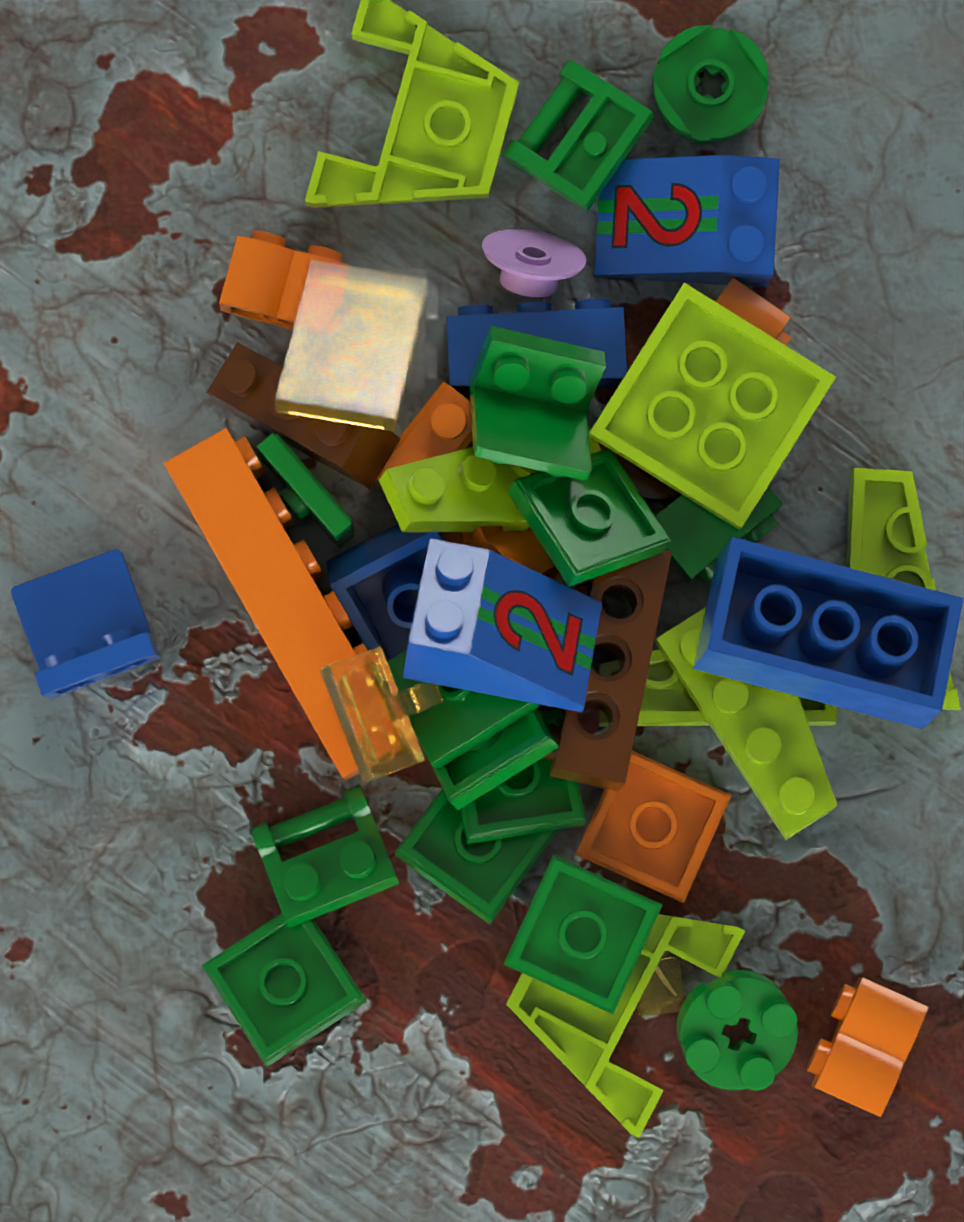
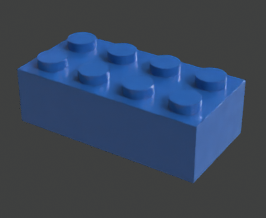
M731 537L716 560L693 669L923 729L943 708L964 598Z

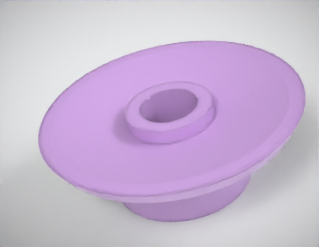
M528 229L500 230L489 234L482 242V248L487 259L501 269V285L507 290L522 296L547 297L553 295L557 291L559 280L577 275L586 264V256L576 245L561 237L541 231Z

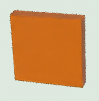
M632 750L624 786L620 791L604 788L575 855L684 903L731 798V794Z

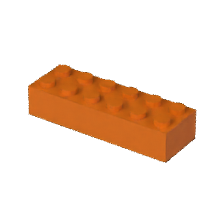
M224 428L164 462L163 464L341 777L348 781L407 747L408 745L402 734L412 729L393 695L383 701L372 683L383 678L363 643L352 649L343 632L353 627L334 591L322 596L314 581L324 576L305 540L303 539L293 545L285 530L295 525L276 489L272 488L263 493L256 479L265 475L266 472L246 437L243 436L234 441L228 429Z

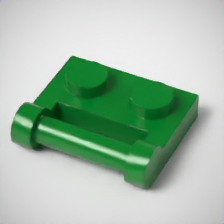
M568 60L558 74L561 79L559 84L518 141L511 140L501 156L519 171L531 175L579 208L588 212L652 122L654 116L653 112L580 64ZM578 95H587L591 100L548 161L539 156L537 153Z
M360 784L344 790L345 797L270 827L267 822L250 828L283 917L289 928L400 884ZM353 818L355 819L359 829L358 832L286 861L282 860L279 848Z

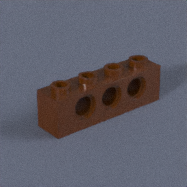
M665 551L664 553L589 579L580 585L581 587L588 588L587 596L600 602L603 596L610 593L623 595L630 602L632 613L627 618L615 619L610 617L601 606L594 651L608 650L612 652L619 660L620 672L614 676L606 677L597 674L591 667L584 708L596 707L603 711L608 719V730L602 734H589L579 725L577 711L563 709L560 725L549 724V728L559 745V748L543 757L552 760L549 776L620 791L624 786L672 552Z

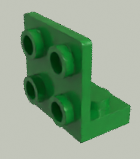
M491 326L469 379L474 455L489 459L498 464H512L543 471L557 477L566 476L579 480H588L592 471L587 409L606 368L605 352Z

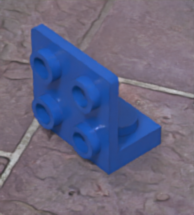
M118 549L22 583L11 589L14 604L39 669L34 675L41 695L46 698H56L161 658L125 558Z

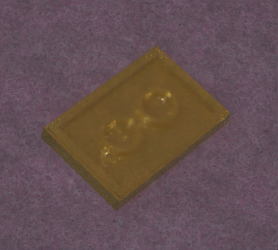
M311 260L275 397V411L395 432L427 294L428 279Z

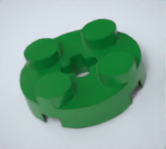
M698 25L684 30L671 39L664 47L653 73V100L660 117L672 131L698 146L724 143L744 134L758 120L768 96L769 73L763 54L750 38L733 29L727 31L722 28H711L712 25ZM703 71H706L711 77L720 73L726 80L720 87L722 96L715 99L709 94L701 96L696 91L700 85V79L697 75Z
M747 970L722 973V978L715 979L707 985L704 982L699 984L684 1000L678 1014L676 1027L682 1053L691 1070L704 1082L714 1087L732 1091L744 1089L752 1091L763 1090L772 1084L775 1075L784 1069L794 1053L798 1039L797 1016L777 984L769 978ZM740 1018L748 1019L747 1027L751 1031L750 1035L746 1039H741L738 1043H730L729 1036L723 1032L725 1025H736Z

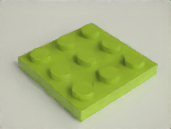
M684 282L592 427L589 437L738 530H741L836 376Z

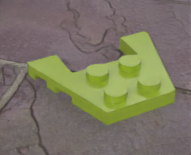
M361 0L351 33L352 40L409 55L378 166L318 151L305 198V205L321 208L489 198L519 90V82L459 42L455 43L427 25V21L410 10L407 12L391 0Z
M658 914L614 1014L608 1013L521 973L506 1005L631 1135L640 1138L664 1090L610 1062L609 1058L665 951H669L699 968L722 978V973L725 972L745 930L736 926Z

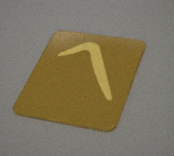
M677 957L660 959L637 1004V1011L640 1016L680 1011L684 997L680 961Z

